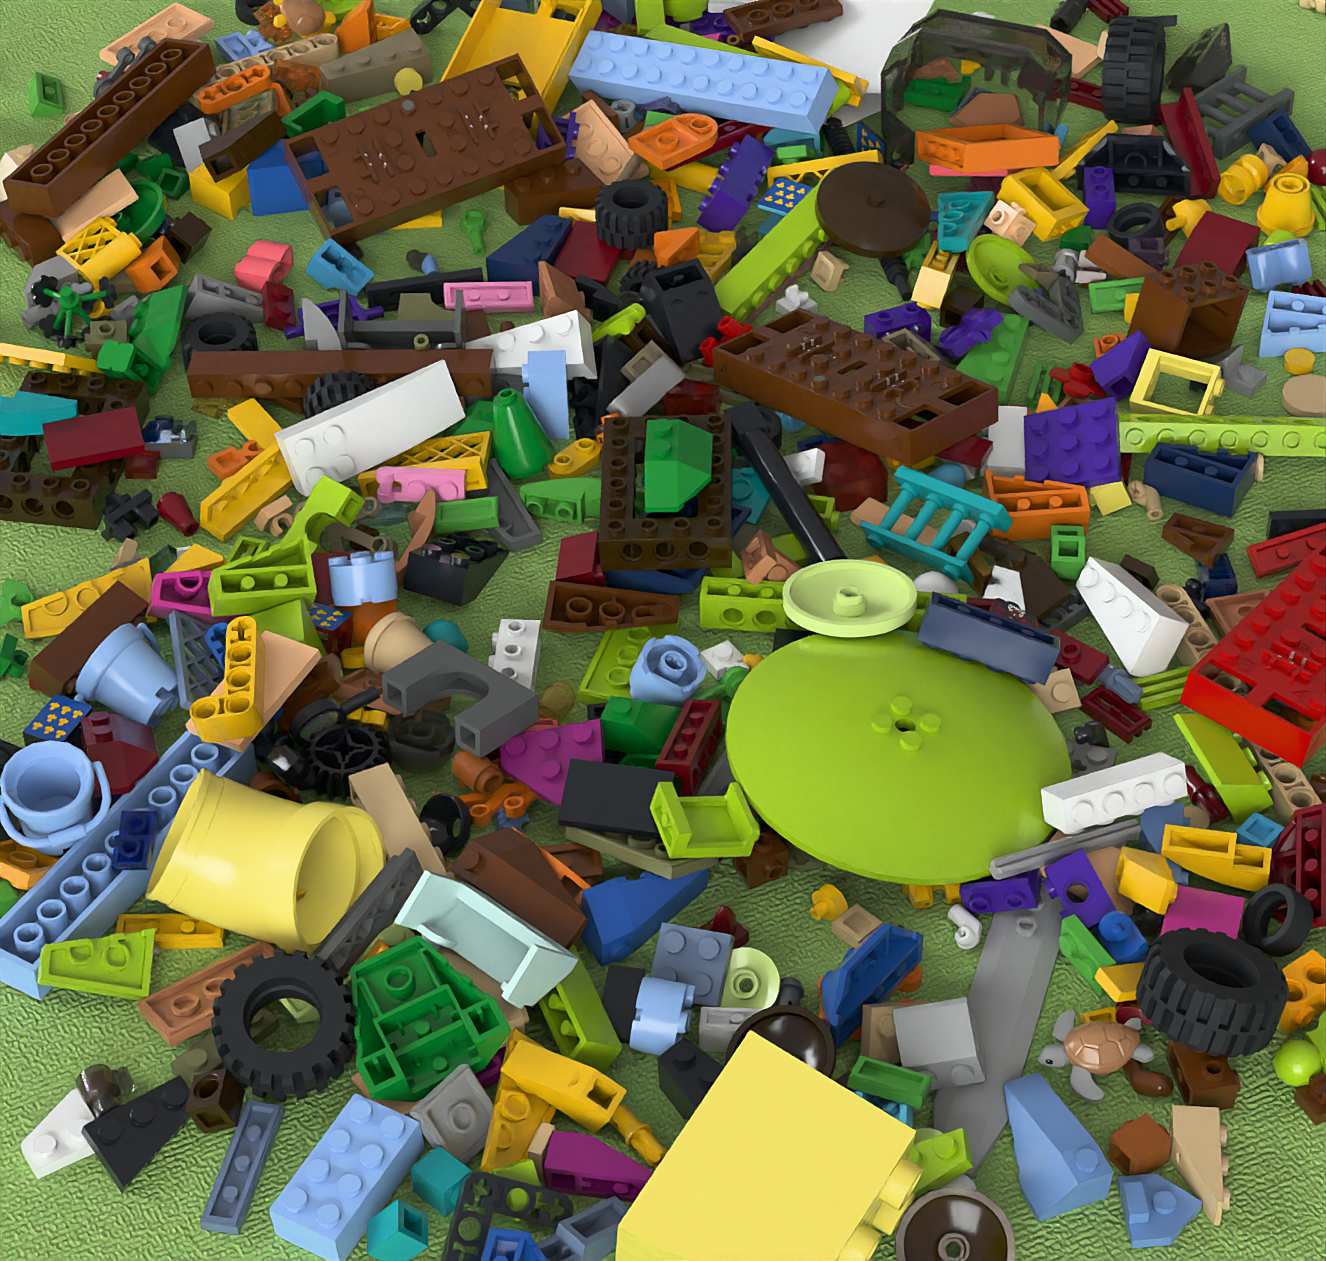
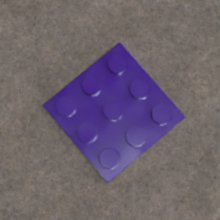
M1111 397L1024 416L1025 480L1043 484L1044 480L1085 486V488L1122 481L1119 411L1116 398Z

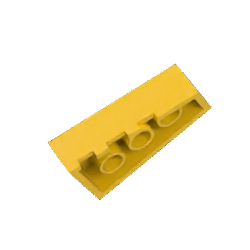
M201 164L188 173L192 200L234 221L238 216V210L241 207L245 208L251 202L247 175L249 164L241 171L217 183L212 179L205 164Z

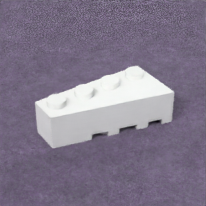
M578 310L465 343L466 349H493L497 374L522 375V364H528V351L565 350L567 380H573L574 377L597 379L591 325Z
M1089 557L1076 583V587L1128 673L1138 677H1146L1165 672L1189 623L1121 566Z

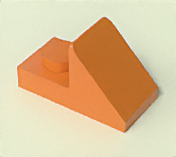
M690 227L661 231L654 234V254L657 257L658 268L661 265L670 267L692 260L700 253L699 228Z

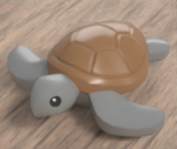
M1070 1010L1058 1017L1053 1028L1054 1037L1059 1044L1046 1046L1041 1051L1038 1061L1040 1064L1050 1068H1061L1071 1063L1073 1068L1070 1083L1073 1091L1088 1102L1098 1103L1104 1100V1092L1092 1080V1073L1108 1074L1124 1066L1131 1058L1147 1063L1154 1059L1153 1051L1146 1044H1140V1018H1131L1124 1025L1109 1021H1094L1074 1028L1076 1013Z

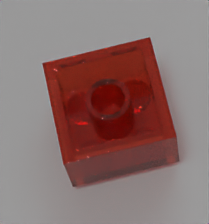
M845 440L806 448V451L818 448L825 453L822 481L810 485L817 496L835 498V511L842 513L855 510L869 497L880 503L887 502L888 471L877 454Z

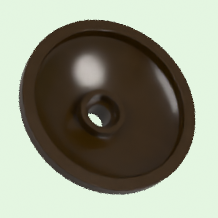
M794 1005L772 1006L755 1013L740 1025L732 1036L727 1048L725 1066L749 1030L830 1079L836 1065L835 1041L826 1024L813 1012Z
M945 1187L933 1190L920 1197L903 1216L896 1234L895 1254L897 1261H1015V1238L1008 1218L994 1201L982 1193L968 1188ZM950 1243L956 1244L959 1247L960 1253L956 1258L949 1257L946 1254V1246Z

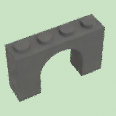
M441 639L382 674L383 702L407 716L430 701L446 695L461 694L479 699V702L455 716L456 745L480 759L508 742L509 739L539 722L537 693Z

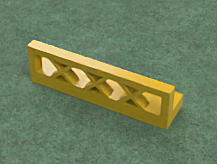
M876 149L769 167L766 170L768 187L770 189L779 177L801 183L804 178L819 176L822 180L834 167L838 168L852 162L868 161L883 164V156Z
M277 440L201 501L200 526L222 543L257 516L262 508L271 504L294 485Z

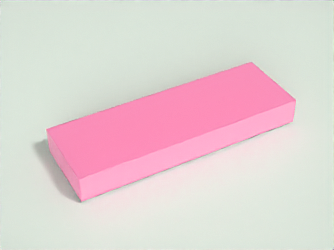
M532 281L444 283L443 286L445 310L455 311L456 290H463L466 311L483 309L484 313L533 312L534 309Z

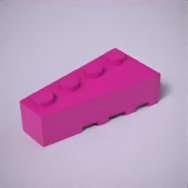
M200 570L157 573L151 584L147 616L169 619L168 615L175 609L207 625L213 626L220 622L230 623L237 617L250 614L212 617L208 593V583L212 571L200 572Z

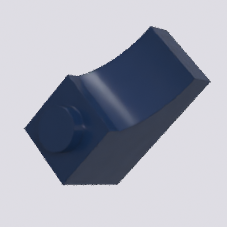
M1283 108L1246 132L1257 150H1259L1262 143L1270 145L1278 155L1284 158L1287 164L1299 155H1303L1306 159L1309 153L1312 152Z

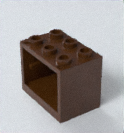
M1206 260L1145 275L1126 339L1140 330L1154 346L1155 350L1193 360L1215 356L1231 348L1250 289L1241 284L1238 278L1227 275L1218 269L1215 263Z

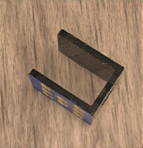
M890 111L884 112L883 138L863 121L857 122L856 150L859 153L877 149L882 153L883 164L891 166L893 160H901L908 166L914 163L915 132ZM894 151L900 155L898 159H893Z

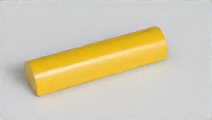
M646 159L642 160L649 169L647 177L654 179L674 178L677 186L710 196L711 193L707 191L715 177H721L717 173L719 168L697 161L666 172Z

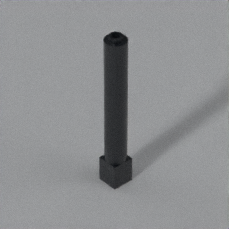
M753 401L724 410V414H731L732 446L739 457L745 456L812 564L848 559L768 435V424Z

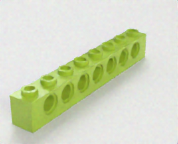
M1119 413L1120 453H1151L1159 442L1198 446V451L1218 453V448L1228 449V454L1230 455L1231 453L1248 455L1249 451L1259 452L1258 454H1263V456L1326 457V418Z
M703 576L700 593V627L775 633L776 628L811 631L796 624L785 613L783 608V587L785 582L761 580L755 586L747 579ZM917 591V608L913 617L904 625L896 628L897 630L918 633L919 623L932 592ZM939 593L967 603V594Z

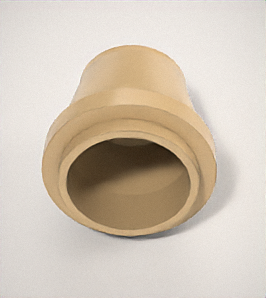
M394 612L380 619L370 630L364 644V662L366 667L375 674L385 673L434 642L417 627L416 621L403 612Z

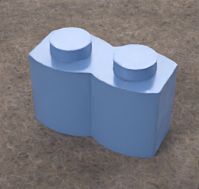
M1304 238L1287 240L1274 245L1260 246L1245 251L1251 285L1253 289H1259L1260 292L1275 290L1277 285L1282 283H1288L1290 286L1306 283L1307 278L1313 277L1307 242Z

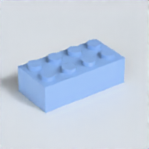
M355 1093L270 1207L269 1212L276 1236L328 1261H345L367 1231V1221L382 1210L424 1151L425 1145L420 1122Z

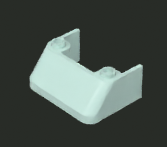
M427 870L424 871L395 919L397 924L422 933L421 938L435 950H439L441 946L450 948L502 984L500 987L504 990L501 996L520 1009L524 1005H535L572 972L579 960L572 952L479 889L467 883Z

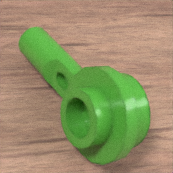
M476 209L468 210L460 219V228L471 236L474 254L481 256L485 253L482 233L488 228V220L482 211Z
M734 666L721 676L720 682L716 683L712 688L692 696L691 699L718 700L727 695L734 698L740 683L751 670L742 666Z

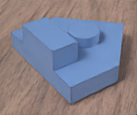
M1157 1173L1118 1176L1117 1187L1131 1248L1171 1245L1180 1235V1231L1202 1210L1203 1202Z

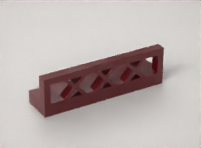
M1186 87L1182 89L1178 102L1159 104L1158 114L1167 140L1191 168V196L1186 197V199H1215L1221 176L1191 87Z
M687 699L655 763L656 770L675 772L676 777L681 778L682 797L696 796L723 738L721 700Z

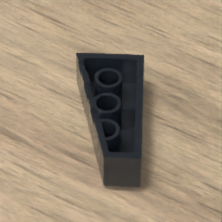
M684 1037L660 1055L657 1060L660 1089L682 1118L689 1121L725 1067Z

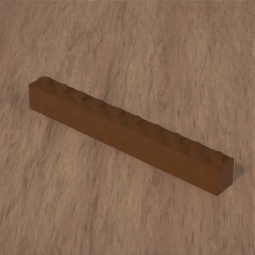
M493 349L193 351L186 375L192 398H301L307 394L309 385H315L314 380L318 377L325 378V374L329 372L337 374L338 370H345V373H350L351 370L356 371L358 376L363 374L368 376L369 381H374L377 388L440 360H445L458 396H493L497 370Z

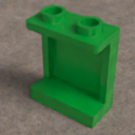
M322 90L281 118L288 132L281 139H290L325 126L329 122L333 123L346 118L344 99Z

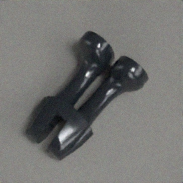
M272 717L251 742L254 746L255 758L263 765L270 766L290 787H297L299 791L309 790L316 782L315 770L294 749V740L288 733L277 732L274 734L275 721Z

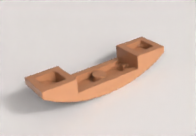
M430 489L427 490L415 510L413 531L416 534L399 562L395 561L398 589L404 585L409 552L432 541L436 500L434 491Z

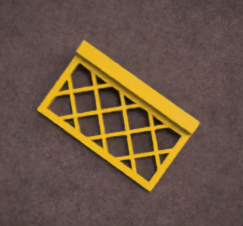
M758 36L754 37L752 44L759 55L774 60L828 68L833 78L843 82L850 90V100L846 105L859 109L869 86L868 81Z
M491 431L425 440L365 470V472L359 473L357 480L363 499L374 497L377 500V489L380 488V483L376 479V470L385 466L393 467V465L400 461L403 463L396 467L466 470V491L486 489L488 486L486 469L493 440ZM473 444H478L477 446L470 448V446H472ZM449 448L444 452H440L442 449ZM460 452L463 453L461 456H459V457L456 458V459L452 458V457L456 456L457 454H459ZM429 457H432V458H433V459L429 460L428 462L423 463V461L426 460V459H428ZM401 481L392 482V486H401Z

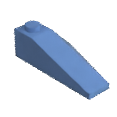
M1039 1072L1004 1083L1003 1089L1009 1125L1012 1128L1014 1140L1015 1160L1017 1159L1020 1190L1037 1221L1046 1220L1108 1197L1113 1170L1096 1141Z

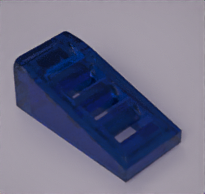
M1223 553L1212 568H1208L1195 560L1198 580L1203 584V589L1201 590L1203 602L1210 598L1237 594V579L1227 553Z

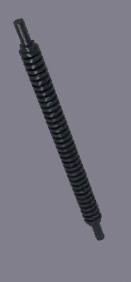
M830 115V118H827L825 122L829 125L824 124L822 130L833 156L856 153L845 127H841L843 126L842 121ZM902 255L894 258L878 259L888 282L897 286L902 300H911L913 294L907 282L909 270Z

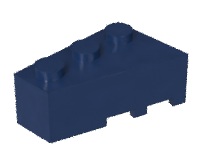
M544 214L486 258L487 282L532 281L533 296L540 297L538 262L545 261L553 266L572 230V219Z
M1158 442L1145 461L1143 485L1153 487L1160 496L1232 518L1255 481L1259 452L1248 451V456L1228 454V449L1218 448V453L1198 451V446Z

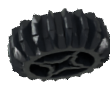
M346 720L344 724L340 725L333 721L332 727L329 728L320 726L319 733H310L309 739L303 742L302 751H300V754L316 773V782L309 790H315L318 796L327 794L330 801L338 796L345 802L346 798L351 796L349 775L387 762L390 768L392 765L391 747L388 744V740L383 736L382 731H376L373 725L364 727L361 720L356 724H350Z

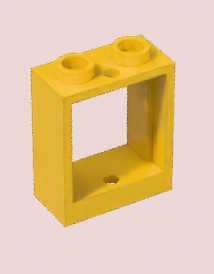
M1044 166L1028 168L1016 174H1009L1002 181V188L996 196L998 200L1009 206L1013 201L1025 209L1027 212L1024 216L1036 224L1032 232L1043 242L1060 237L1069 229L1080 226L1090 210Z

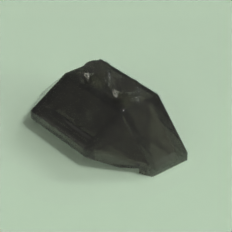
M1228 23L1205 29L1199 35L1200 38L1185 50L1165 76L1162 93L1180 96L1183 88L1191 87L1195 96L1226 76L1225 73L1232 64L1230 28Z

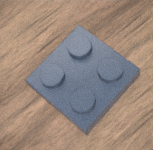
M662 922L650 978L695 985L693 1004L705 1007H720L735 937L730 934Z

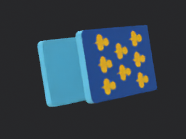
M779 177L758 202V208L772 212L758 229V235L765 237L813 187Z

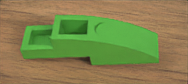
M601 478L553 479L523 485L520 488V500L532 516L582 524L585 516L600 518ZM636 492V499H634L635 519H638L645 510V493Z

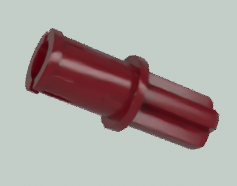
M1192 765L1185 766L1187 793L1190 796V802L1194 806H1199L1206 811L1213 823L1225 820L1228 816V808L1215 794L1214 786L1211 783L1205 782Z

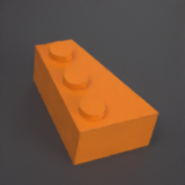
M984 470L982 497L1004 505L1013 522L1007 532L995 528L989 530L992 543L1050 538L1051 525L1083 526L1084 536L1087 535L1090 506L1085 486L1044 480L1043 484L1024 480L1025 476L1014 475V478L996 476L992 470Z

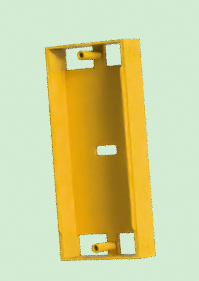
M481 0L440 82L518 53L550 115H552L569 80L568 74L589 31L594 29L602 12L601 0H541V5L536 14L499 8L503 0ZM563 4L581 8L575 22L551 18L557 5ZM516 76L502 81L503 84L521 87ZM523 89L519 92L507 90L513 102L527 98ZM534 112L532 127L528 131L536 144L539 119ZM504 185L501 186V187H498V189H503V190H504Z

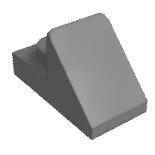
M1243 344L1221 352L1207 362L1208 364L1223 368L1224 387L1248 398H1252L1267 382V373L1241 362Z

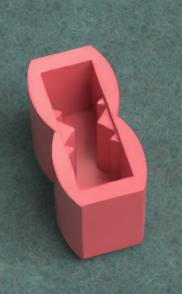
M261 239L257 240L253 246L249 247L247 256L236 264L234 276L237 279L238 287L262 293L261 289L266 281L280 284L282 278L287 276L294 263L292 245Z

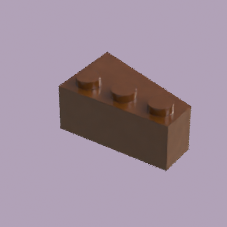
M579 158L570 159L564 163L544 168L539 172L505 183V211L519 226L534 223L544 214L559 216L560 207L591 209L595 207L596 194L598 191H602L605 184Z

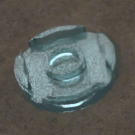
M394 501L393 504L381 503L382 511L376 518H366L356 524L390 526L406 522L408 519V506L402 501ZM371 504L368 507V511H371L373 509L374 504Z

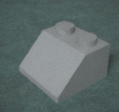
M967 997L893 1009L902 1067L932 1076L930 1090L986 1081L985 1047Z

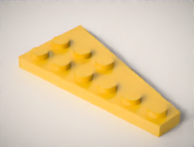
M0 343V362H5V357H8V363L26 366L27 361H30L29 367L48 370L49 365H52L51 371L71 374V369H74L73 375L91 377L92 372L104 374L97 368V360Z

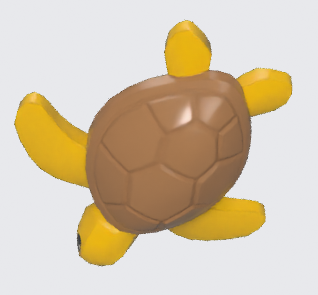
M273 0L280 7L281 11L280 15L275 16L273 22L277 28L283 27L287 23L295 33L309 38L320 34L319 29L321 27H330L336 23L335 14L323 10L317 0Z

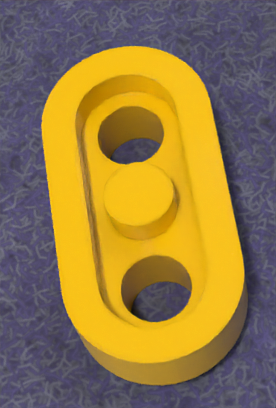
M582 438L560 451L554 457L552 465L548 461V475L550 479L579 478L595 467L601 461L599 443L589 438Z

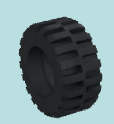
M1120 15L1112 20L1105 44L1101 90L1103 114L1108 121L1114 120L1115 123L1148 125L1155 121L1161 102L1166 50L1164 24L1157 17Z
M1189 927L1180 928L1177 931L1170 930L1152 943L1136 987L1138 1006L1145 1019L1151 1020L1152 1026L1156 1030L1165 1032L1167 1037L1176 1043L1179 1041L1186 1044L1189 1049L1195 1051L1197 1049L1203 1050L1208 1055L1213 1056L1224 1054L1227 1058H1236L1241 1054L1244 1057L1250 1056L1268 1046L1273 1039L1289 996V987L1283 971L1278 969L1277 963L1272 958L1265 957L1263 951L1257 947L1252 948L1242 939L1228 937L1223 932H1209L1205 928L1191 930Z
M285 949L273 950V957L264 959L263 953L253 956L252 965L246 967L244 963H241L233 970L235 974L233 981L229 978L224 980L220 986L221 997L218 996L214 999L212 1007L214 1017L211 1018V1027L218 1056L221 1058L223 1067L233 1074L244 1089L250 1086L253 1095L265 1098L267 1093H271L275 1101H286L287 1094H296L297 1100L308 1098L307 1091L312 1088H316L318 1093L328 1088L327 1080L330 1077L337 1080L344 1073V1062H351L355 1053L353 1045L357 1042L354 1033L356 1010L348 984L343 983V977L336 968L328 969L326 960L315 956L312 961L308 960L307 952L295 950L294 956L286 955ZM284 998L299 999L311 1004L318 1010L321 1025L317 1034L308 1044L297 1050L283 1053L268 1051L258 1046L250 1035V1024L254 1016L261 1008L275 1000Z

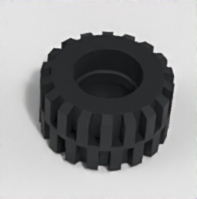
M623 179V181L611 182V185H605L602 191H598L595 198L596 232L602 241H606L607 245L616 246L618 249L635 250L637 248L644 249L647 246H653L654 234L668 231V198L666 192L661 190L659 185H653V182L641 181V179Z
M216 312V314L209 313L203 315L204 317L192 320L193 323L187 324L185 330L181 333L180 341L186 373L193 351H258L256 330L253 327V323L250 320H246L244 316H235V313L229 312L224 314L223 312Z
M338 370L337 374H332V372L326 373L325 378L318 377L314 380L315 385H309L307 388V394L304 395L303 399L305 420L377 389V385L374 381L370 382L368 376L364 374L358 376V372L352 370L350 373H345V370Z

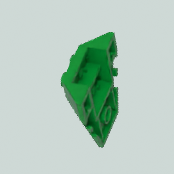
M419 935L350 967L352 1002L356 1010L354 1026L357 1041L356 1064L372 1099L417 1102L425 1098L460 1064H468L474 1074L485 1069L511 1033L510 1026L496 1000L488 993L484 994L478 989L468 976L462 975L453 968L449 960Z

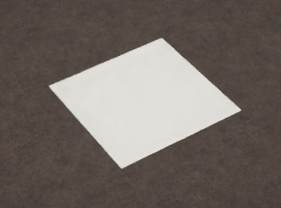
M838 0L843 5L842 16L835 17L831 21L813 23L806 28L788 30L781 35L775 36L773 41L775 44L868 81L869 86L866 93H883L934 0Z

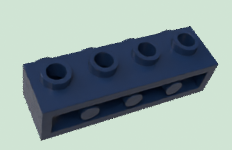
M934 591L930 596L918 626L917 639L921 640L925 646L932 649H946L965 661H979L995 672L1003 673L1006 671L1012 673L1028 684L1039 683L1046 685L1060 652V637Z

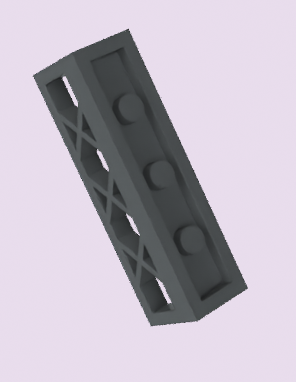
M406 847L399 857L396 855L392 856L308 960L312 961L315 956H318L327 961L329 970L336 968L342 977L346 975L350 967L355 964L408 899L424 872L415 851Z

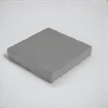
M460 1064L409 1113L414 1120L420 1122L422 1133L433 1149L439 1145L466 1165L485 1147L494 1104L469 1065Z

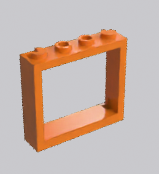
M1008 122L916 130V159L965 174L1059 165V149H1061L1059 136Z

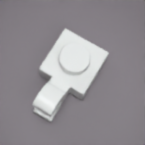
M728 640L700 652L702 664L705 661L706 669L717 680H720L721 676L734 666L748 668L742 662L744 656Z

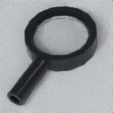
M373 686L341 704L332 698L312 702L293 717L289 725V733L297 745L303 747V742L309 740L313 732L320 733L324 727H332L334 722L337 725L344 724L347 715L379 699V692Z

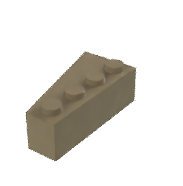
M410 28L320 65L321 89L340 96L344 99L345 104L395 92L398 90L395 88L394 78L404 68L415 69L422 77L423 84L433 82L431 55L414 29Z

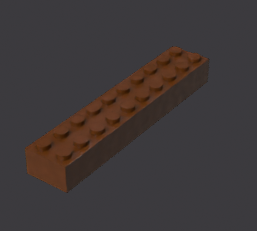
M172 38L161 40L2 181L11 210L46 216L48 218H58L67 208L79 200L90 187L94 186L101 177L112 170L123 157L127 156L135 146L145 140L146 136L159 127L169 115L174 113L180 105L191 98L201 86L205 85L217 73L209 44Z

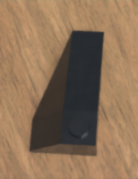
M609 334L593 343L597 379L574 377L573 380H567V390L572 394L569 404L576 414L573 418L576 440L582 438L593 440L596 438L594 431L597 426L602 424L600 418L610 414L606 408L625 390L630 381L621 372V369L634 357L635 350Z

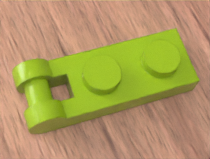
M634 303L591 329L593 343L607 334L616 339L620 338L623 334H629L635 328V323H640L646 316L644 307Z

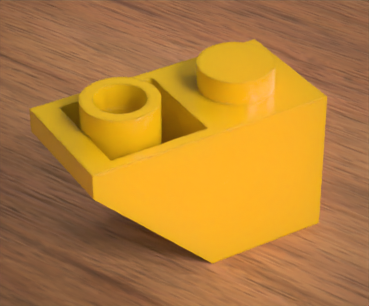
M1122 846L1113 877L1117 892L1158 914L1165 915L1168 904L1174 903L1178 890V884L1172 876V869L1169 868L1165 857L1160 854Z

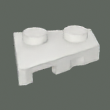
M77 1088L71 1090L20 1143L22 1153L37 1179L94 1154L81 1131L84 1125L95 1120Z

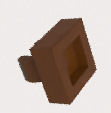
M1325 1073L1310 1078L1309 1084L1296 1089L1294 1100L1315 1125L1326 1121Z

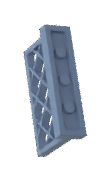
M174 609L168 616L180 706L190 711L191 705L196 701L192 699L191 692L197 699L208 697L209 695L202 687H205L212 694L217 688L215 682L220 684L225 678V671L205 640L206 633L211 626ZM183 627L187 628L188 631L192 634V636H190L189 633ZM222 636L219 638V641L224 649H226V638ZM196 641H198L201 644V646L207 651V654L196 643ZM185 646H186V647L188 648V650L195 656V659H194V658L189 654V652L185 649ZM211 659H214V661L218 664L219 668L215 665V663H214ZM199 664H201L208 671V673L211 675L210 677ZM188 669H189V670L194 674V676L199 680L198 682H197V681L193 678V676L188 672Z

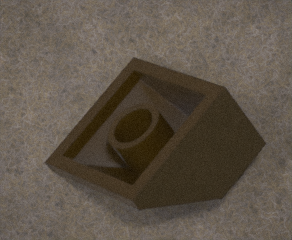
M1020 550L1009 553L1006 558L994 566L983 598H1001L1007 602H1015L1021 610L1035 616L1038 622L1072 598L1068 588L1041 557Z

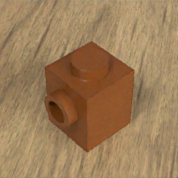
M1146 1113L1134 1121H1126L1116 1132L1111 1134L1108 1159L1125 1176L1150 1174L1169 1162L1172 1138L1163 1125L1157 1124Z

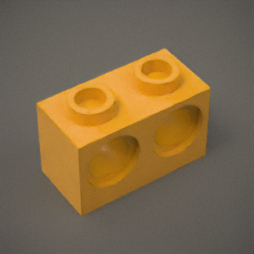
M1314 949L1281 969L1289 987V996L1278 1027L1287 1035L1300 1026H1308L1315 1016L1326 1010V959Z

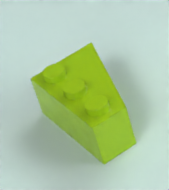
M307 532L285 544L279 545L278 543L269 547V550L252 557L248 555L213 569L208 583L212 617L253 614L300 597L303 598L307 610L311 609L317 590Z

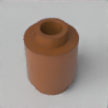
M465 749L460 750L454 756L452 773L475 793L488 796L500 787L503 775L500 773L499 767L488 757L484 756L480 759Z

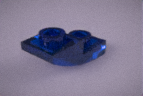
M157 811L121 812L119 835H115L112 870H149L159 823Z

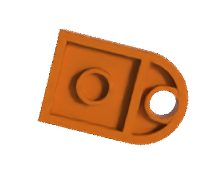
M681 114L627 138L628 148L664 171L711 148L718 138V126L714 119L703 114Z

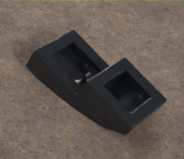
M581 274L574 279L578 292L583 291L585 308L593 310L594 320L604 322L620 312V301L606 287Z
M609 965L602 1004L620 1043L630 1044L632 1023L635 1020L637 1010L635 1008L642 979L646 977V969Z

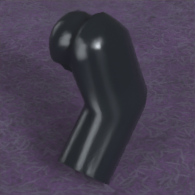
M1190 578L1182 588L1186 591L1205 621L1209 617L1211 609L1201 602L1202 594L1200 592L1203 589V584L1197 579Z
M1097 720L1084 723L1085 726L1074 728V737L1077 744L1089 743V745L1110 747L1105 728L1101 722Z

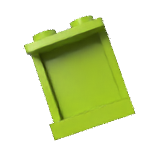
M658 782L650 810L670 859L750 856L754 843L759 839L760 827L758 821L754 820L749 808V802L738 782H730L727 793L724 796L678 797L672 782Z

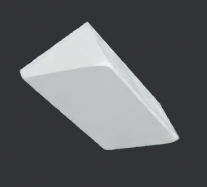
M701 1007L699 1048L705 1052H727L729 1042L740 1025L763 1009Z

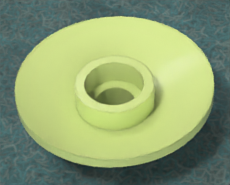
M741 947L732 949L720 1007L766 1009L774 1006L780 993L781 980L778 968L773 960L762 951L754 948ZM752 980V990L747 993L743 992L742 984L744 981Z

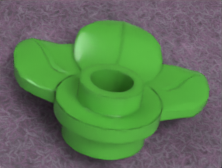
M5 580L2 588L3 595H0V625L8 624L14 620L23 621L21 606L37 601L33 594L30 593L29 586L19 581Z

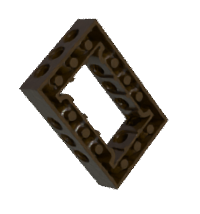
M28 371L19 391L77 400L79 415L83 416L135 406L141 430L150 412L145 382ZM44 434L26 436L0 435V520L92 530L98 529L104 516L102 510L107 507L105 498L115 491L129 457L77 466L71 478L27 474L26 472L31 470L30 463L35 453L41 449L40 442Z
M731 414L617 416L604 418L598 540L601 571L732 568ZM680 419L713 434L711 481L698 493V517L635 519L636 464H644L647 420Z

